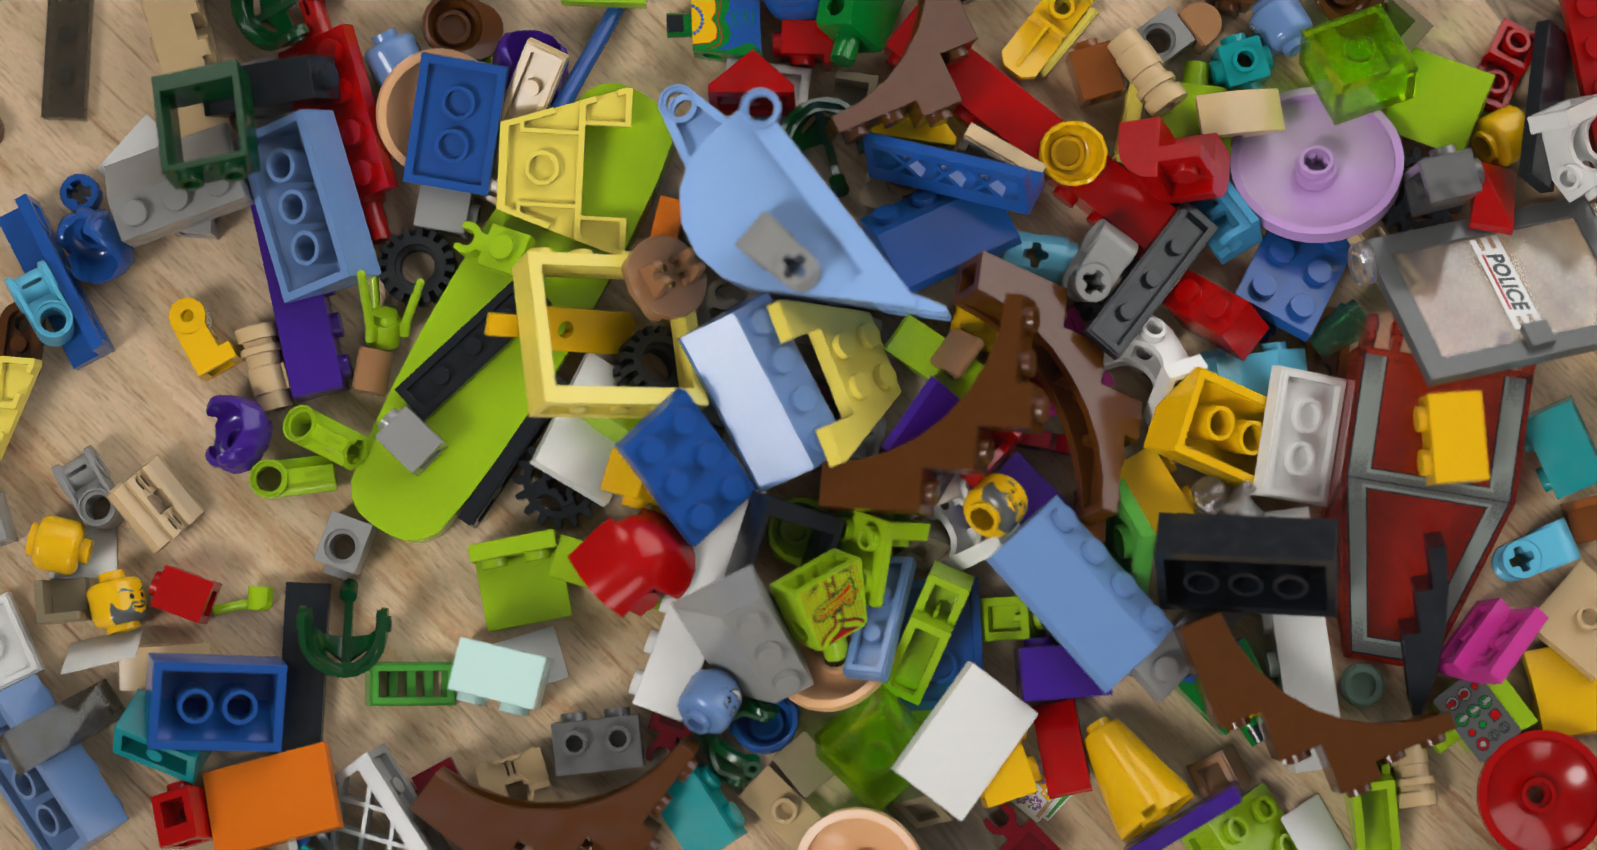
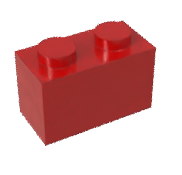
M1190 270L1186 271L1162 302L1185 330L1243 362L1270 328L1248 301Z

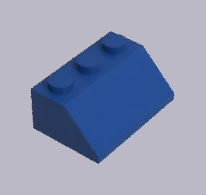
M917 189L911 196L894 204L880 206L872 214L860 219L865 235L911 294L957 274L960 264L981 251H986L996 256L1022 244L1020 235L1005 209Z
M148 653L145 691L147 749L281 752L287 664L280 656Z

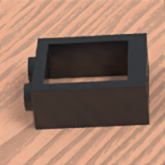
M752 490L724 577L751 564L752 566L754 565L769 516L812 528L800 567L827 551L837 548L845 519L828 512ZM769 593L777 608L779 609L772 593Z

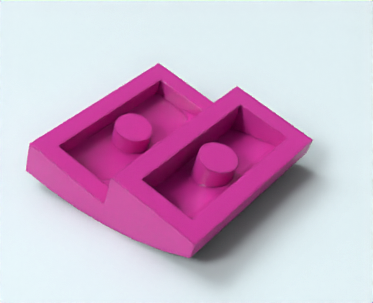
M1501 598L1476 601L1443 646L1437 672L1469 682L1502 684L1548 620V617L1537 606L1511 609Z

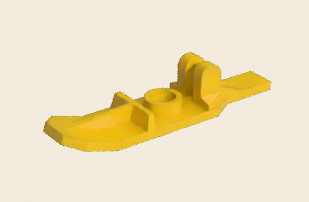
M1041 0L1001 51L1002 67L1018 80L1035 79L1095 0ZM1060 1L1067 3L1069 12L1064 15L1058 14L1054 10V4Z
M546 306L552 351L617 354L620 352L618 349L635 331L636 322L629 311ZM488 312L485 334L489 336L520 338L517 314ZM565 322L566 329L559 335L558 328L561 323Z

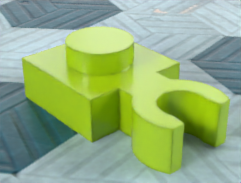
M466 221L463 222L462 227L467 232L474 234V239L468 245L455 242L453 247L464 257L474 258L479 256L477 264L482 268L513 278L512 267L528 250L534 248L536 240L531 235L494 223L489 234H486L476 223Z

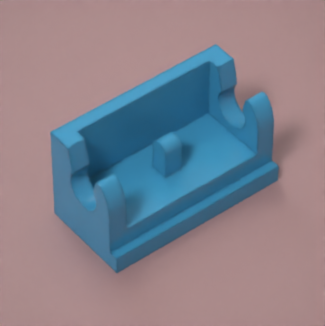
M1230 181L1228 182V189L1224 197L1190 202L1219 227L1207 242V245L1222 265L1262 242L1258 217Z

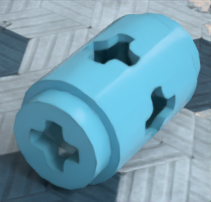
M1018 231L1022 244L996 255L1005 261L1061 286L1062 275L1078 252L1079 245L1077 242H1069V238L1066 236L1037 235L1031 232ZM1027 250H1035V257L1042 259L1038 267H1030V259L1023 257L1026 255Z

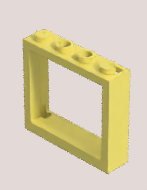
M537 247L528 250L512 267L529 417L645 418L677 389L663 387L556 386L543 277L625 280L621 268L631 251L621 250L610 254H593V251L590 249H576L568 253L552 252V249L547 247ZM695 309L684 318L670 320L679 388L685 389L702 411L709 405L707 392L678 341V338L698 327Z

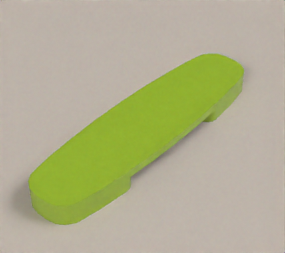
M620 83L599 84L586 90L577 102L582 99L632 87ZM634 88L631 128L586 126L581 213L582 216L627 218L626 251L636 240L660 189L674 152V141L659 111L658 104ZM495 209L482 229L486 234H489L494 223L531 235L536 240L534 248L547 247L552 249V252L568 253L576 249H590L593 251V254H609ZM479 256L474 258L465 257L425 323L368 436L370 452L364 464L356 467L351 480L352 499L358 512L368 522L385 533L410 543L430 542L443 536L448 531L529 413L521 343L518 337L425 422L448 446L419 476L412 474L375 438L381 431L378 427L379 422L392 409L397 408L401 411L406 405L416 414L394 389L513 281L512 277L482 268L477 264ZM543 277L545 297L552 303V306L595 309L611 279ZM565 322L561 323L558 328L559 335L566 329ZM552 351L554 375L557 374L570 352Z

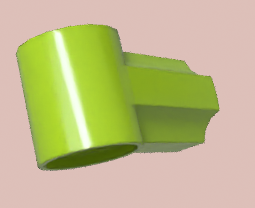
M306 405L295 406L285 416L283 432L288 440L351 471L356 466L364 464L370 452L368 448L369 438L364 434Z
M320 455L283 460L265 459L255 464L249 473L251 489L257 495L267 500L275 501L284 497L338 491L336 464ZM268 469H277L282 476L280 486L271 492L264 491L260 486L262 473Z

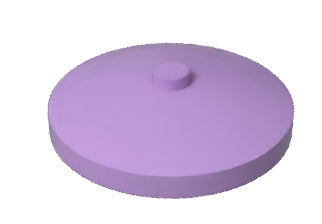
M1305 87L1280 93L1279 97L1285 126L1284 132L1242 138L1241 135L1234 136L1230 157L1231 184L1258 217L1263 228L1290 240L1306 243H1327L1343 240L1362 233L1377 223L1389 211L1401 188L1404 171V152L1395 127L1375 105L1347 91L1328 87Z

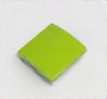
M1414 47L1396 87L1386 116L1400 136L1437 149L1449 145H1455L1457 151L1467 149L1496 75Z

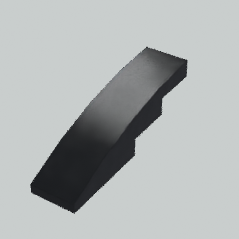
M1440 531L1423 534L1427 575L1410 577L1415 617L1397 620L1406 694L1413 716L1422 715L1437 673L1446 630L1449 593L1447 545Z

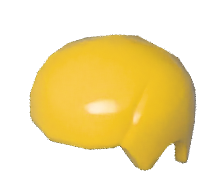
M1067 121L1052 126L1045 133L1040 142L1038 158L1040 162L1047 165L1044 173L1055 182L1066 186H1079L1094 181L1105 168L1108 149L1102 134L1093 126L1082 121Z

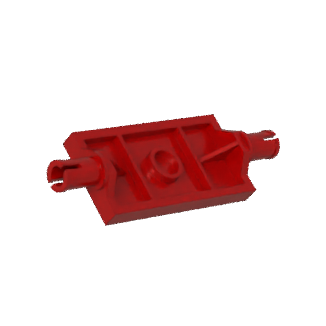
M300 0L298 5L301 8L304 22L311 33L305 41L277 53L279 59L307 54L334 57L335 66L339 73L338 85L341 99L304 109L333 110L373 245L390 241L389 238L392 236L383 203L386 202L385 194L399 187L390 153L382 143L377 129L376 104L352 24H340L332 28L325 4L326 0Z

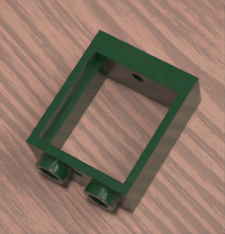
M237 59L151 77L162 174L176 190H197L202 188L205 183L220 180L229 182L245 179L248 174L261 172L250 77ZM234 96L241 150L184 162L178 108Z

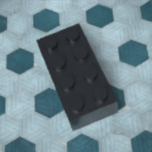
M1159 512L1154 558L1159 607L1161 609L1337 617L1340 584L1338 519Z

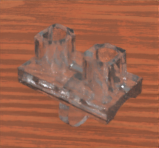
M1212 476L1200 478L1191 487L1190 496L1192 504L1201 513L1239 516H1264L1265 514L1249 499L1257 488L1248 479L1229 492L1221 480Z

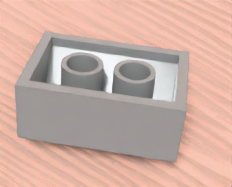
M226 122L181 138L184 162L237 151ZM159 147L104 166L107 201L121 241L133 248L255 204L247 177L234 182L220 180L205 183L202 188L197 190H176L162 174Z
M752 564L672 602L673 609L711 669H723L734 676L743 697L776 703L814 685L803 649L792 637L782 614Z

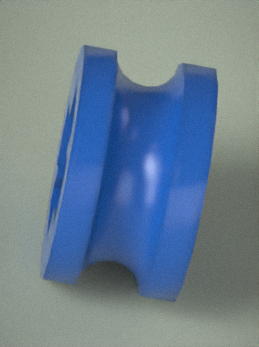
M74 174L62 183L60 198L63 204L75 213L80 207H88L95 210L101 205L103 191L100 185L90 176ZM80 184L86 189L91 190V197L85 196L88 201L82 205L76 199H72L71 196L72 191L78 192L75 187Z

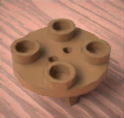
M663 235L646 238L631 250L628 258L622 264L621 271L629 294L638 306L642 308L643 314L650 320H673L686 317L700 306L707 290L705 263L699 259L693 246L689 247L676 238Z

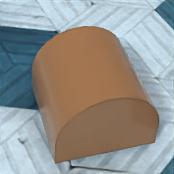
M1196 2L1178 13V17L1195 38L1191 48L1196 54L1201 55L1213 44L1221 31L1222 19L1218 10L1208 3Z
M361 346V349L359 348L352 382L354 392L386 396L394 354Z

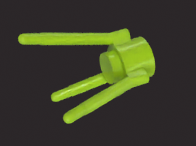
M359 270L357 278L366 327L365 341L373 349H395L400 346L401 337L411 336V322L425 281L422 278L417 279L401 319L395 308L381 306L379 275L369 279V293L366 273L363 270Z

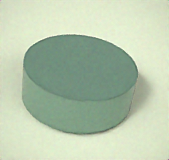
M1354 664L1342 673L1339 680V690L1342 697L1349 704L1357 707H1368L1381 699L1385 690V682L1381 672L1374 666Z

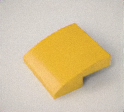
M1550 647L1525 651L1522 654L1521 660L1533 695L1531 706L1534 716L1538 720V729L1561 732L1573 738L1597 733V678L1594 682H1591Z

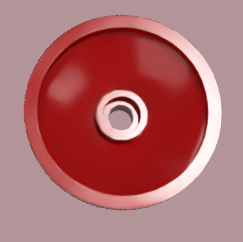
M1551 730L1521 732L1504 742L1486 759L1477 782V807L1482 823L1490 836L1505 850H1583L1597 836L1596 756L1577 739ZM1533 786H1537L1541 791L1540 799L1536 802H1532L1528 796V792Z

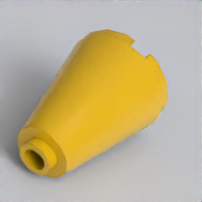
M1104 716L1085 729L1088 736L1083 740V745L1116 834L1122 841L1127 842L1158 825L1157 821L1167 814L1172 816L1194 798L1190 786L1119 718L1110 721L1107 716Z

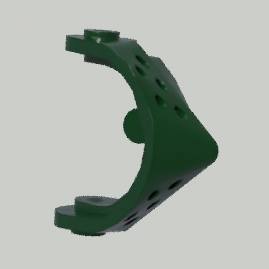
M230 0L232 15L239 30L257 48L274 51L290 45L295 46L304 41L305 37L311 33L305 23L297 26L292 25L287 13V9L298 4L300 0H259L261 13L258 15L254 13L253 0ZM266 22L278 31L273 33L260 24Z
M827 96L813 98L799 104L783 121L781 127L801 153L806 149L824 144L832 176L829 178V184L833 194L841 198L846 196L850 189L845 176L841 174L834 145H830L823 130L830 118L824 115V112L836 115L851 106L837 98ZM815 115V121L802 134L801 130L804 125ZM864 138L856 142L859 154H865Z
M351 578L343 580L340 590V599L344 601L343 636L326 634L314 626L313 608H308L307 605H300L299 613L296 614L299 646L305 658L317 670L328 676L338 678L356 677L370 670L382 656L388 640V634L392 629V616H389V608H381V610L376 612L375 631L369 635L352 636L354 601L357 598L359 585L356 580ZM326 650L341 663L334 662L323 651ZM364 652H366V654H365L363 657H361L359 660H357V661H355V662H352V661L355 660L357 657H359L361 654H363Z
M743 697L741 706L732 721L745 716L761 722H770L771 719L777 718L780 708L776 703ZM693 732L712 767L727 783L737 787H747L751 777H756L760 774V757L754 753L745 755L733 749L719 737L722 732L718 734H697Z

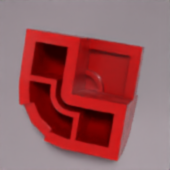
M1161 116L1119 123L1118 149L1120 160L1143 192L1159 202L1176 204L1224 197L1229 182L1230 152L1217 132L1175 138Z
M641 508L638 515L629 516L616 523L610 517L567 556L587 588L599 601L621 617L626 616L629 612L642 616L648 610L655 607L664 594L676 599L681 598L689 588L695 572V552L692 545L687 544L667 516L647 508Z

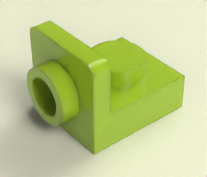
M1018 596L979 598L982 642L1046 637L1045 629L1047 628Z

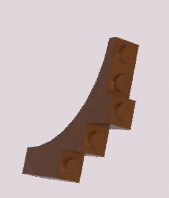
M918 0L911 37L898 65L888 78L862 101L830 118L823 129L830 145L844 140L846 145L855 143L870 134L868 129L883 124L885 129L891 128L905 121L908 116L914 129L927 123L930 128H935L950 121L954 117L953 111L961 103L962 99L946 66L954 65L969 56V49L978 39L962 6L976 0Z
M981 251L958 266L953 304L981 319L998 333L1006 293L1024 294L1036 301V307L1040 311V327L1037 333H1033L1032 351L1035 352L1037 359L1035 375L1048 393L1058 414L1072 455L1076 482V516L1081 523L1091 526L1117 514V508L1120 503L1121 468L1124 463L1123 448L1139 441L1142 429V402L1101 384L1105 371L1103 364L1104 351L1089 338L1063 327L1067 318V288L986 251Z
M1006 293L1000 328L987 362L969 391L935 425L919 437L885 453L846 461L830 467L828 462H823L819 506L835 511L933 517L934 506H937L939 503L941 492L939 480L936 479L937 473L987 476L988 464H992L995 456V443L993 438H990L991 432L1042 434L1043 423L1048 421L1050 414V401L1048 396H1045V389L1029 383V379L1035 375L1037 365L1036 354L1032 351L1033 333H1037L1040 327V311L1036 307V301L1024 294Z
M1211 612L1173 628L1211 726L1218 728L1225 726L1227 732L1234 731L1252 723L1249 716L1254 714L1272 759L1278 761L1285 760L1287 765L1295 764L1311 757L1310 749L1314 748L1331 791L1338 794L1346 793L1348 798L1356 797L1372 790L1371 782L1382 778L1376 764L1377 760H1380L1381 765L1393 763L1406 757L1404 749L1419 743L1422 749L1435 746L1447 740L1446 732L1457 728L1451 713L1442 710L1407 720L1373 723L1346 720L1317 711L1284 693L1258 671L1236 643L1221 612Z
M686 735L663 761L636 780L605 794L574 801L537 802L503 796L472 784L443 766L432 777L409 809L462 850H523L525 845L519 840L523 841L533 850H589L593 843L586 839L587 837L604 850H656L661 841L655 835L662 824L649 814L652 813L658 818L673 798L667 792L676 778L684 783L696 768L699 761L693 756L700 745Z

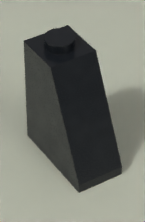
M307 54L242 66L250 77L254 117L257 120L341 99L338 85L339 73L335 66L334 57ZM234 96L203 103L205 117L237 118Z

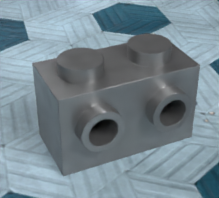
M1449 145L1429 152L1430 156L1421 159L1403 174L1402 182L1412 217L1463 205L1482 191L1481 184L1484 183L1483 167L1478 158H1473L1471 148L1457 151L1455 145Z
M629 707L604 709V718L587 720L586 711L560 714L561 723L551 724L556 777L646 766L640 714L630 715Z

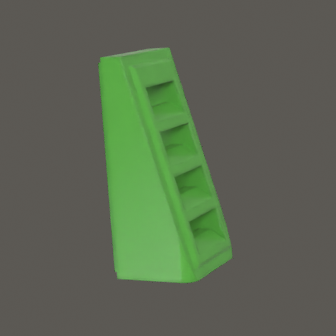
M377 662L370 670L365 672V705L456 706V691L447 689L454 662ZM380 671H387V696H380ZM398 671H405V696H398ZM416 671H423V696H416ZM433 671H441V696H433Z

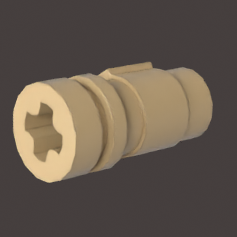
M1135 27L1122 32L1108 44L1107 48L1116 59V64L1128 81L1138 90L1136 97L1141 103L1146 102L1144 108L1151 118L1162 117L1186 99L1188 93L1180 82H1174L1176 79L1174 73L1165 70L1162 66L1164 62L1150 42L1143 39Z
M276 321L259 323L234 331L237 345L243 347V350L239 353L242 360L246 359L249 370L247 373L257 404L260 405L265 413L293 406L285 361L282 362L280 355L282 350L281 342L276 340V337L279 336Z
M1419 743L1404 749L1406 757L1390 763L1395 779L1397 809L1438 805L1436 790L1431 789V784H1434L1435 780L1434 776H1429L1427 748L1422 749Z

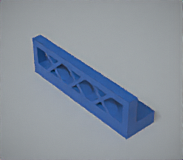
M869 132L870 134L863 140L868 174L871 178L1029 215L1045 186L1043 172Z
M25 193L14 199L18 208L0 217V226L24 273L37 268V262L41 260L45 261L52 272L63 298L71 309L75 325L74 335L69 342L62 345V348L73 369L79 370L114 352L115 349L81 282L73 280L70 274V266L66 261L67 255L63 247L57 243L56 233L40 202ZM59 315L47 317L54 332L64 328L66 320Z

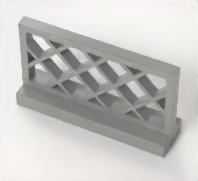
M385 743L364 753L354 760L352 764L335 774L336 784H339L338 796L342 819L345 803L364 807L361 828L344 824L343 829L316 835L325 850H342L339 846L341 832L359 837L358 850H367L368 840L387 844V850H396V847L406 850H452L439 831L409 809L418 798V795ZM357 771L360 772L368 785L366 799L347 794L349 778ZM373 810L383 812L391 822L389 836L370 831Z

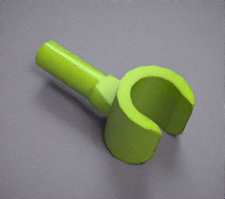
M248 586L247 600L239 599L214 605L213 613L215 616L240 610L267 611L273 605L274 590L272 587Z

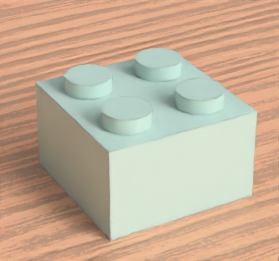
M460 637L447 689L458 691L456 700L482 706L487 705L488 699L501 702L499 707L501 711L528 716L530 709H541L553 659L471 638Z

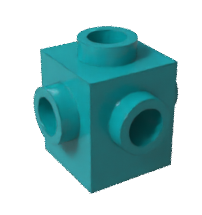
M1245 33L1234 34L1220 40L1221 46L1216 48L1210 57L1211 61H1209V72L1214 85L1227 88V91L1262 89L1261 86L1271 76L1270 70L1274 69L1273 57L1268 45L1262 46L1259 35L1246 38ZM1245 56L1248 67L1240 66L1237 58Z

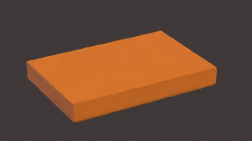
M320 742L202 773L214 850H261L344 828L331 750L327 742Z

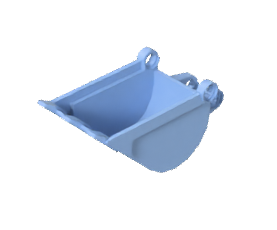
M673 84L665 88L660 94L658 100L659 111L686 168L679 189L681 223L697 256L721 277L742 290L758 295L768 292L771 299L802 301L819 305L882 312L884 315L905 317L909 314L917 319L951 322L952 315H950L946 306L922 296L911 294L778 124L780 117L786 119L787 116H781L782 105L777 95L771 90L755 88L749 91L742 99L741 108L729 118L725 117L688 86ZM676 93H684V94H680V95L677 96V97H674V98L669 102V105H668V108H667L668 100H669V98H670L672 95H674V94H676ZM758 97L769 98L774 104L773 115L760 116L758 121L752 119L749 114V107L752 101ZM684 102H691L690 111L682 117H676L677 107ZM764 210L794 236V239L819 262L821 277L817 285L806 292L791 290L767 269H762L735 245ZM796 261L789 267L793 271V275L796 274L800 278L806 273L802 264H798Z

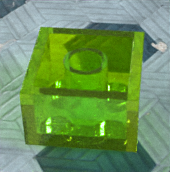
M1381 4L1301 31L1299 64L1334 125L1414 98L1418 65Z
M881 684L872 695L862 702L842 710L814 735L816 757L868 808L881 811L911 785L893 771L891 767L923 723Z

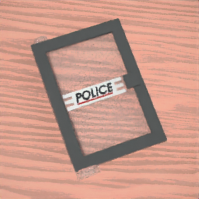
M1585 195L1570 203L1565 198L1515 209L1512 235L1469 229L1468 218L1366 239L1362 242L1351 244L1348 249V266L1354 282L1359 286L1377 282L1428 387L1597 351V202L1589 204Z

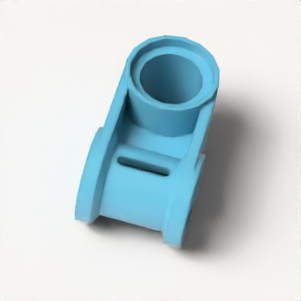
M44 260L37 262V268L15 279L11 277L4 279L13 300L22 314H25L42 343L51 347H59L71 340L75 329L71 309L63 298L59 285ZM51 315H59L66 320L64 328L57 332L46 331L42 327L44 319Z
M1563 517L1528 532V535L1500 546L1492 555L1491 565L1493 572L1498 578L1507 582H1515L1543 571L1553 570L1582 556ZM1520 555L1522 563L1512 567L1509 560L1514 556Z

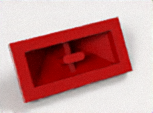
M753 49L708 84L709 104L724 116H731L741 108L742 99L749 91L755 88H765L777 95L782 105L781 116H788L796 108L795 88L793 83ZM766 97L754 99L749 107L750 116H772L774 112L773 102Z
M1481 162L1484 171V183L1481 184L1482 191L1470 199L1468 228L1512 235L1514 230L1516 170Z

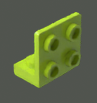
M836 511L835 516L845 519L836 549L861 558L866 605L880 608L883 605L892 546L909 547L910 540L928 541L930 524L915 518L910 520L909 516L900 514Z
M549 529L467 545L470 563L476 566L488 631L493 632L570 617L572 615L567 582L548 576L559 542L556 530Z
M1264 783L1258 784L1243 795L1242 802L1181 838L1188 850H1298L1281 821L1284 813Z

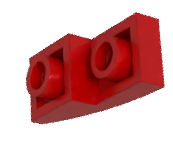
M1505 17L1477 66V69L1496 75L1483 109L1488 113L1508 106L1520 78L1527 71L1532 60L1535 33Z
M1069 699L1032 707L1038 713L1034 720L1049 798L1054 799L1093 791L1075 700Z

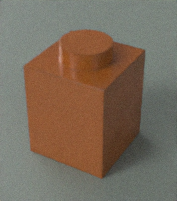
M1097 38L1079 42L1073 46L1074 51L1069 52L1065 62L1080 109L1120 98L1126 89L1119 67L1116 64V59L1107 48L1111 42L1110 40L1098 43Z

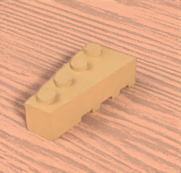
M140 0L142 11L152 36L150 37L151 48L156 61L160 63L162 74L222 62L206 0ZM203 103L178 108L181 138L225 122L228 124L233 141L235 142L236 138H239L236 118L205 117Z

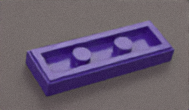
M1234 780L1127 844L1123 850H1162L1241 803L1244 792L1237 781Z

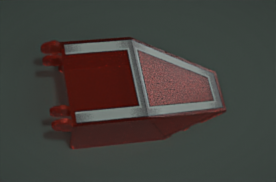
M1369 312L1363 325L1358 346L1350 351L1345 376L1347 382L1327 507L1322 506L1320 518L1338 519L1340 584L1336 620L1343 657L1403 667L1397 620L1415 617L1410 577L1427 575L1423 534L1440 531L1447 545L1449 593L1444 645L1516 504L1536 364L1519 367L1517 371L1505 370L1428 387L1413 355L1400 352L1403 335L1395 319L1390 326L1388 350L1374 348L1380 321L1379 314ZM1499 333L1495 346L1510 343L1509 335ZM1481 390L1489 480L1477 483L1426 486V477L1420 476L1417 465L1418 450H1423L1422 432H1416L1413 420L1414 406L1419 405L1418 398L1427 394Z

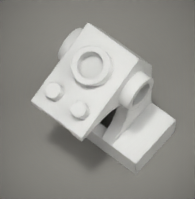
M1597 94L1566 99L1527 117L1530 133H1542L1552 181L1569 203L1584 195L1588 202L1597 197V153L1592 150L1588 136L1590 125L1597 117ZM1587 161H1590L1594 165L1595 169L1588 167L1586 165Z
M1154 315L1149 318L1120 358L1113 360L1104 352L1103 364L1105 370L1129 366L1134 372L1146 374L1151 380L1153 390L1142 415L1148 427H1150L1156 406L1195 367H1202L1208 370V366L1202 356L1199 354L1189 357L1172 328Z
M937 473L936 479L939 480L941 489L940 499L937 506H934L933 517H927L932 520L939 519L950 537L951 550L949 557L941 562L962 571L989 558L1020 524L1018 523L1011 532L1001 538H988L980 535L970 527L959 505L963 506L968 492L973 487L958 474ZM909 515L910 520L918 517L916 515Z

